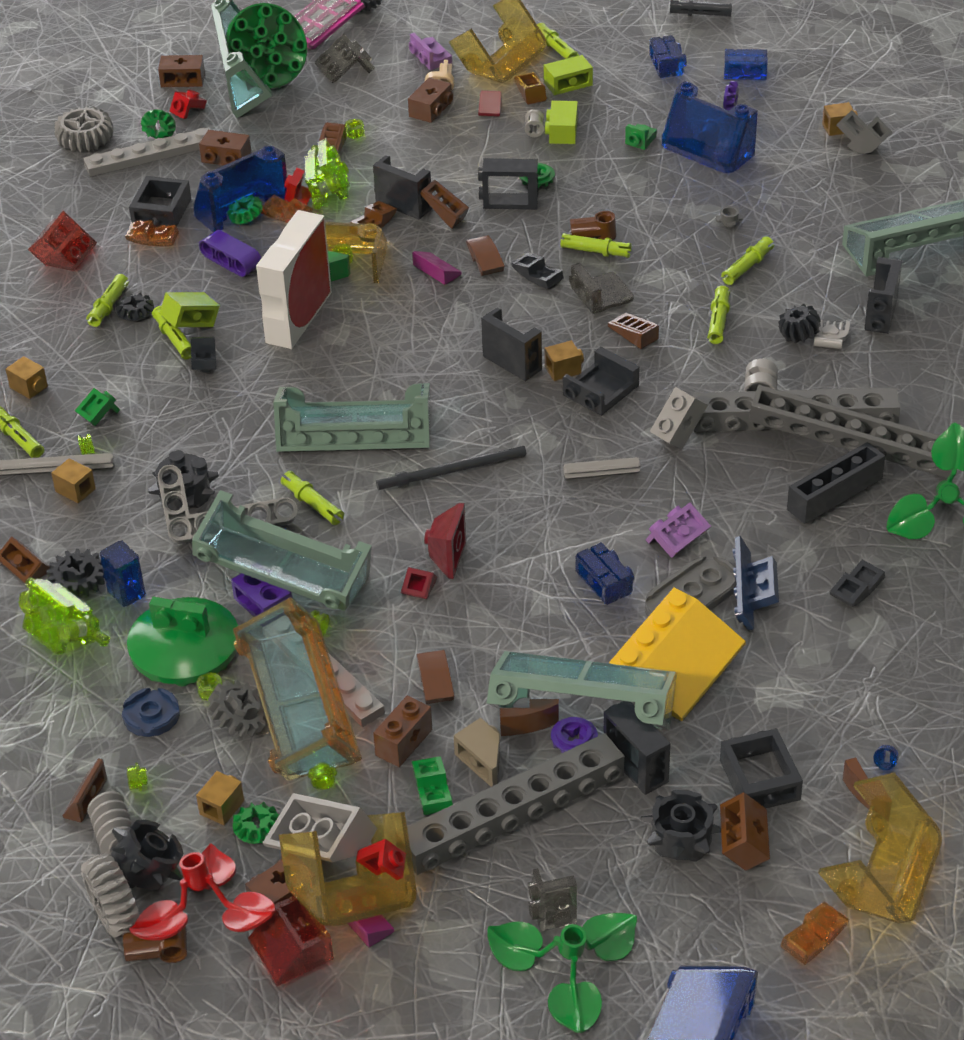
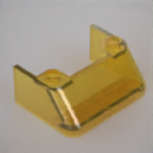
M500 0L493 5L503 21V24L498 29V35L504 45L491 56L472 28L449 41V44L470 73L504 83L510 80L546 48L545 36L521 0Z
M325 222L328 251L371 254L373 282L378 283L387 251V238L382 229L373 223Z
M895 772L856 781L853 785L854 788L870 806L865 820L866 828L876 840L868 865L866 867L861 860L823 867L819 869L818 873L848 908L898 924L911 922L916 917L941 848L942 836L940 829Z
M405 812L367 815L378 828L371 839V845L386 838L406 853L404 876L402 879L396 880L386 872L377 876L356 861L357 875L324 883L317 831L285 833L279 835L288 890L324 926H339L410 907L416 899L417 889Z

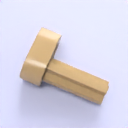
M444 60V63H440L439 71L429 72L425 76V81L431 77L449 82L453 90L452 64H448V60Z

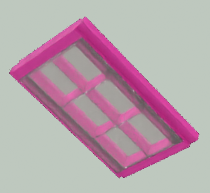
M314 0L294 16L304 30L307 48L315 49L363 9L365 5L361 0Z

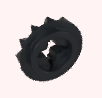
M141 293L137 295L130 294L128 297L122 296V299L116 302L117 315L128 321L144 319L154 310L153 300H150L149 295L142 296Z

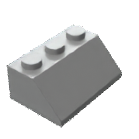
M293 793L264 839L263 844L266 847L336 862L357 856V851L368 846L378 828L360 807Z

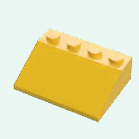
M673 588L611 659L609 664L677 672L672 716L683 721L746 645V641L698 599Z

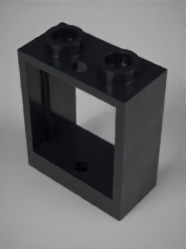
M483 158V166L478 167V181H482V186H479V200H483V209H538V159ZM489 176L528 177V193H490Z
M146 176L129 206L132 226L175 230L191 201L189 180ZM151 197L173 199L170 206L147 204Z
M622 701L605 710L604 733L624 755V773L644 795L669 782L671 743L653 724H647L638 719L635 714V705L632 702Z
M777 728L721 741L720 762L736 796L744 792L765 809L801 800L803 780ZM773 752L784 776L749 784L738 760Z

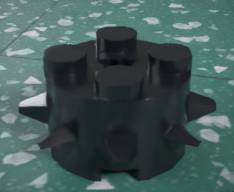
M177 450L171 452L169 457L159 463L155 472L152 473L156 477L157 483L148 489L149 494L159 495L161 498L158 473L163 466L174 465L181 471L188 507L197 505V508H199L208 501L211 494L215 493L210 488V483L218 478L219 474L218 472L208 471L204 458ZM167 473L163 476L162 480L165 484L172 485L177 482L178 478L173 473ZM171 499L167 504L168 508L174 511L179 510L183 505L179 499Z
M673 790L670 796H657L652 808V815L641 816L640 818L641 821L652 825V834L648 838L647 844L649 846L654 845L655 851L661 857L697 862L703 858L704 854L710 852L709 847L713 834L721 833V827L713 824V814L718 806L715 803L707 804L702 800L701 794L690 790Z
M146 819L136 820L127 830L114 827L112 830L118 843L115 847H112L110 855L118 863L129 888L137 886L146 890L158 891L168 878L179 881L183 878L182 873L177 867L184 854L182 845L174 834L168 837L158 830L160 824Z

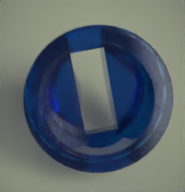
M891 745L878 747L873 756L875 765L882 770H891L899 759L898 751ZM886 751L890 752V763L885 762Z

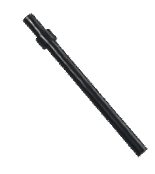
M519 446L409 473L406 471L395 473V476L376 480V486L378 490L398 486V488L406 487L412 482L526 456L525 446Z

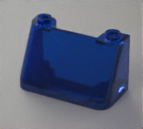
M683 81L676 87L662 133V146L667 150L719 172L732 173L755 156L758 110L745 104H739L728 111L696 98L698 95L697 86L691 82Z
M265 146L256 152L205 173L200 178L193 205L194 216L208 229L215 232L216 230L224 229L223 221L227 220L226 212L229 210V205L235 204V200H240L242 196L247 198L249 195H253L254 197H259L264 202L268 201V197L278 198L280 203L286 201L287 188L284 187L287 179L285 154L274 146Z
M681 965L678 971L672 970L667 983L669 991L647 1040H734L742 1019H746L747 1014L750 1015L754 1007L758 971L736 966Z

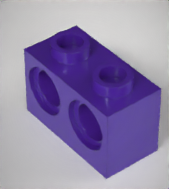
M259 564L250 568L269 576L272 575L270 571H265ZM242 573L231 579L234 599L261 624L283 611L288 615L293 612L291 602L293 596L291 591Z

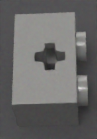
M675 387L650 432L664 441L683 449L708 405Z

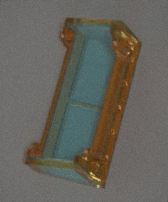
M290 597L234 628L233 631L236 638L234 646L239 655H245L249 659L275 746L274 749L270 750V757L268 758V763L273 772L279 773L289 781L352 765L362 760L318 620Z

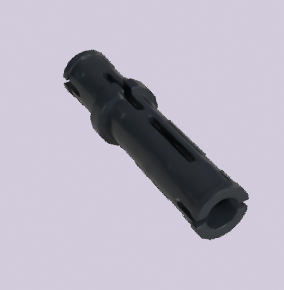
M693 0L670 1V14L731 17L732 3L693 2Z

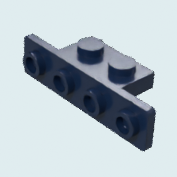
M738 536L735 537V548L732 550L736 561L733 573L737 583V587H734L737 607L734 610L738 622H743L747 630L751 631L754 630L753 610L779 602L777 562L773 556L751 563V552L742 537Z

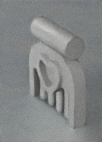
M821 320L820 332L814 334V346L842 349V342L846 341L849 335L850 321H846L845 330H843L844 323L840 322L838 330L836 321L833 322V325L830 324V321H827L826 326L823 327L824 321Z

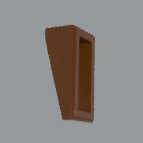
M534 72L514 77V81L528 105L546 101L545 85Z
M326 122L314 156L332 148L338 159L347 139L346 126L344 124Z
M433 180L420 193L451 229L465 218L469 210L466 204L436 180Z
M624 313L608 322L609 328L640 349L659 339V326L637 316Z

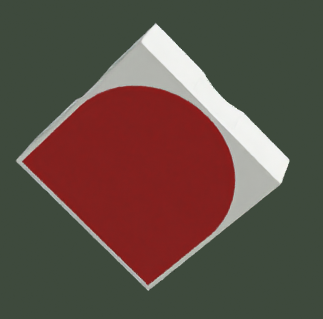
M301 210L295 213L277 241L270 246L256 265L259 294L262 301L265 342L289 349L294 347L332 293L325 216Z

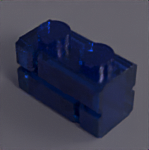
M673 35L663 36V38L653 37L649 40V55L660 78L670 77V75L672 77L681 76L684 67L687 66L686 55L682 54L681 44L676 42Z
M725 49L724 79L766 80L768 65L767 49Z
M123 540L117 541L101 550L100 558L107 592L113 598H116V601L123 607H127L145 597L146 592L139 555L130 549Z
M600 542L590 549L587 548L576 554L575 571L606 605L632 593L634 573L629 566H623L614 550H609Z

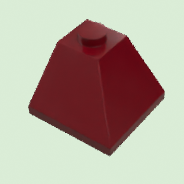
M458 503L434 518L431 529L427 528L425 532L424 543L428 545L429 557L448 579H454L466 545L465 503Z

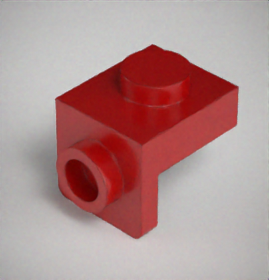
M187 90V93L175 91L170 112L182 119H187L190 107L205 109L207 100L199 97L200 93L193 90Z
M296 168L293 175L289 174L285 181L284 187L287 188L285 200L306 208L313 195V190L302 186L305 171Z
M385 838L358 850L356 861L377 876L386 872L394 879L400 880L404 876L406 853Z

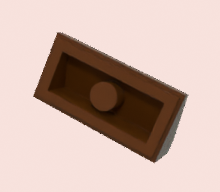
M12 536L0 550V562L26 585H30L40 579L50 569L48 564Z
M98 758L87 772L62 815L63 818L82 822L88 813V805L99 794L107 780L103 759Z

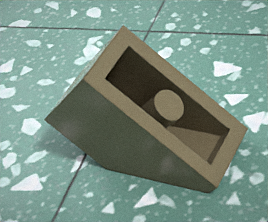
M479 718L454 735L455 755L492 787L498 783L501 736L495 726L489 725L482 718Z

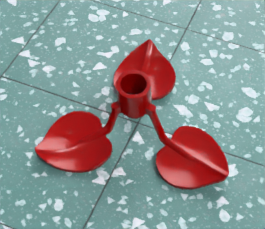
M210 843L202 853H189L183 856L179 862L184 877L180 881V904L178 905L172 900H162L153 903L139 915L135 924L129 930L133 935L141 939L152 941L168 939L178 934L188 923L187 914L182 912L187 905L188 888L194 891L212 888L222 904L228 908L222 915L223 924L226 928L235 932H245L260 926L273 916L276 908L268 897L257 892H243L234 899L233 903L229 902L218 886L226 884L233 878L236 873V865L229 856Z

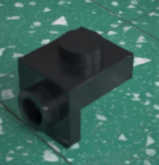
M191 337L192 370L210 372L211 369H216L215 337Z

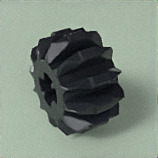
M805 304L796 307L794 305L792 309H785V313L779 315L778 327L787 342L793 341L795 344L799 341L805 342L806 339H813L814 334L820 332L821 320L813 306L806 307Z

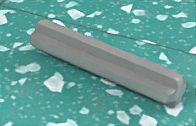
M638 457L566 463L563 466V473L566 479L637 473L640 471V460Z

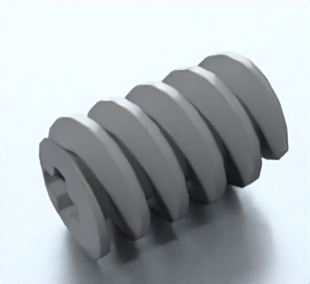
M107 791L97 795L88 805L87 811L102 854H111L112 847H115L118 843L112 833L114 827L127 830L132 826L123 796L115 791Z

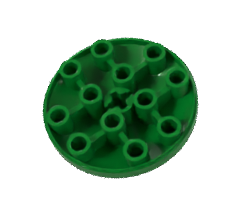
M270 3L254 4L236 14L228 26L226 41L229 54L241 52L246 63L264 85H267L270 89L279 88L290 83L303 69L307 57L306 36L299 21L286 9ZM245 69L237 73L241 79L246 80L250 85L254 86L256 84L258 86Z
M153 596L149 603V609L141 614L133 623L127 637V649L130 660L141 674L148 677L151 681L176 684L181 687L207 679L226 669L236 655L240 643L238 624L232 613L217 602L197 597L165 599Z

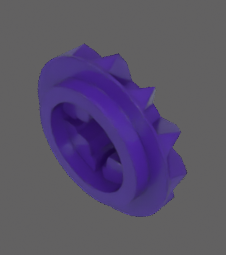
M732 80L729 85H726L723 100V110L726 111L728 116H732L735 113L739 95V85L737 81Z
M580 717L562 719L551 730L554 748H559L561 753L598 737L596 727L590 721ZM579 733V739L575 738L573 741H569V737H574Z

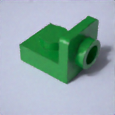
M628 124L625 127V144L645 150L657 137V129L647 125L637 124L635 126Z
M93 388L76 408L75 412L93 426H96L109 409L117 414L120 409L114 404L116 399L107 391L101 393Z

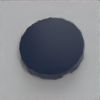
M150 688L141 689L129 696L123 704V723L128 731L138 736L151 737L161 735L169 731L177 723L180 716L177 698L173 693L163 688H158V690H151Z

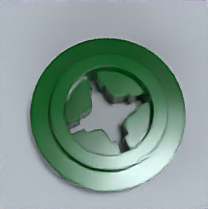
M158 109L146 112L140 123L142 131L147 134V138L150 136L155 139L171 137L176 129L174 118L169 113ZM158 120L161 127L160 130H157L155 126Z
M538 163V188L540 186L547 187L548 183H553L555 171L549 165ZM519 177L522 184L528 185V177Z
M249 195L246 198L242 196L240 200H235V204L229 205L227 214L232 223L245 224L259 216L263 205L259 197Z
M251 802L249 807H240L239 813L233 815V831L244 842L252 844L263 843L280 814L277 813L274 806L268 807L265 802H262L260 805H254ZM254 817H258L260 820V828L254 825Z

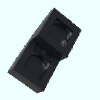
M527 252L511 263L512 267L523 277L546 289L564 279L562 270L546 266L542 256Z
M862 559L850 574L844 573L829 591L830 595L854 607L868 597L885 579V571Z

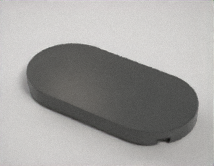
M714 556L713 559L699 557L692 560L648 592L645 603L646 616H650L673 588L698 599L711 611L734 593V587H737L733 573L735 566L726 559Z

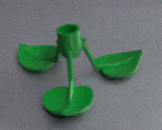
M952 423L935 440L931 450L932 460L938 468L945 471L952 469L950 476L947 477V480H943L937 485V495L934 496L933 501L928 506L925 498L920 494H909L901 498L888 516L886 525L888 532L908 539L923 538L934 527L935 517L929 510L933 509L938 501L941 500L948 504L958 501L964 506V499L960 497V490L953 482L957 469L964 471V428L958 423Z
M608 913L590 918L584 923L583 927L576 924L567 925L562 929L561 936H555L554 940L542 950H540L543 944L541 933L534 925L526 922L517 921L498 926H488L487 937L495 958L504 967L513 971H527L531 969L535 962V956L541 958L558 946L560 954L571 961L570 984L561 983L551 990L548 997V1009L558 1023L576 1033H584L593 1027L599 1018L602 998L598 988L593 983L587 981L576 984L577 960L583 955L584 948L588 951L594 949L596 956L604 961L624 959L629 955L634 944L637 916L627 913Z

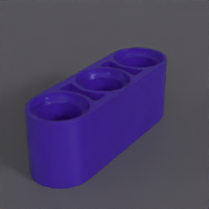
M216 230L199 242V249L206 258L241 277L255 270L256 265L261 260V256L256 249L221 230Z

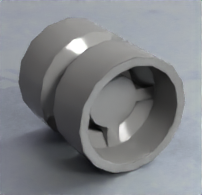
M767 359L751 361L746 367L744 392L756 391L758 384L777 390V366Z

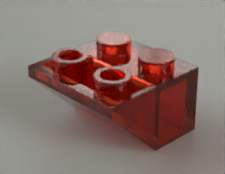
M62 211L45 227L28 250L45 266L75 271L97 242L66 212Z
M303 892L275 904L276 912L273 916L256 927L248 937L249 943L276 987L334 959L331 936Z

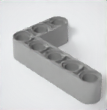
M174 465L163 466L158 473V484L168 536L176 544L191 543L199 528V523L205 518L207 512L189 515L180 469ZM167 473H173L178 478L177 482L172 485L165 484L162 479ZM278 498L242 505L245 507V515L251 516L254 511L262 510L267 516L264 522L275 526L288 525L295 520L297 515V505L290 498ZM171 499H179L183 505L179 510L173 511L168 508L167 504ZM282 505H287L292 509L293 513L289 517H282L278 513V508ZM216 510L210 518L214 528L216 527ZM178 524L184 525L188 530L182 537H177L172 532L173 527ZM213 529L209 532L203 531L198 540H205ZM220 531L215 538L229 536L232 534Z

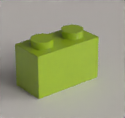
M583 55L544 64V84L553 95L593 86V67Z
M578 101L551 102V109H547L545 121V135H549V144L576 143Z
M166 292L159 314L174 327H214L220 305L205 292Z

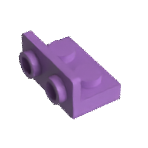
M415 33L410 34V52L429 70L439 68L440 63H444V60H448V64L452 63V55L433 37L421 40Z
M688 503L682 509L678 505L669 512L666 521L663 522L659 519L649 528L651 534L647 537L646 541L650 544L656 540L672 558L704 534L711 525L691 503Z

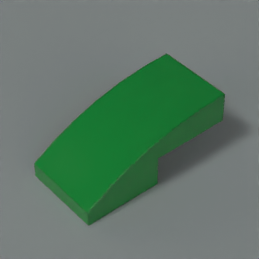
M441 756L412 761L423 814L437 813L452 806V798L447 785L446 772Z

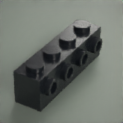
M868 442L862 444L790 485L788 489L787 510L804 524L808 523L882 480L885 455Z

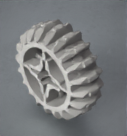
M86 106L85 108L79 107L76 110L70 109V112H63V116H59L58 120L55 121L54 132L59 145L63 146L65 150L71 149L72 152L79 150L81 153L85 150H98L99 146L104 147L105 143L110 142V138L113 137L114 127L113 121H111V117H109L107 112H104L103 109L97 110L96 107L88 108Z
M108 853L97 854L81 864V875L98 918L107 933L116 938L130 932L129 928L135 924L139 917L138 908L132 895V890L129 888L122 870H120L118 863L115 862L114 857Z

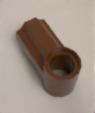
M600 211L595 217L570 219L571 235L603 240L605 238H611L612 240L616 238L615 214L611 211Z
M186 926L175 936L164 940H145L133 935L131 932L124 933L123 947L125 960L135 961L160 958L167 963H177L187 957Z

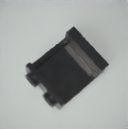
M387 155L373 165L376 202L386 203L397 208L398 212L418 220L433 209L420 194L431 183V171L422 169L416 175L391 166L390 156Z
M878 257L874 289H870L868 293L864 328L866 331L889 334L898 299L902 260Z
M498 307L481 318L483 357L525 382L542 370V331L534 327L525 334L502 322V309Z
M599 347L594 351V363L576 378L567 374L563 377V396L602 416L639 386L640 366L603 347Z

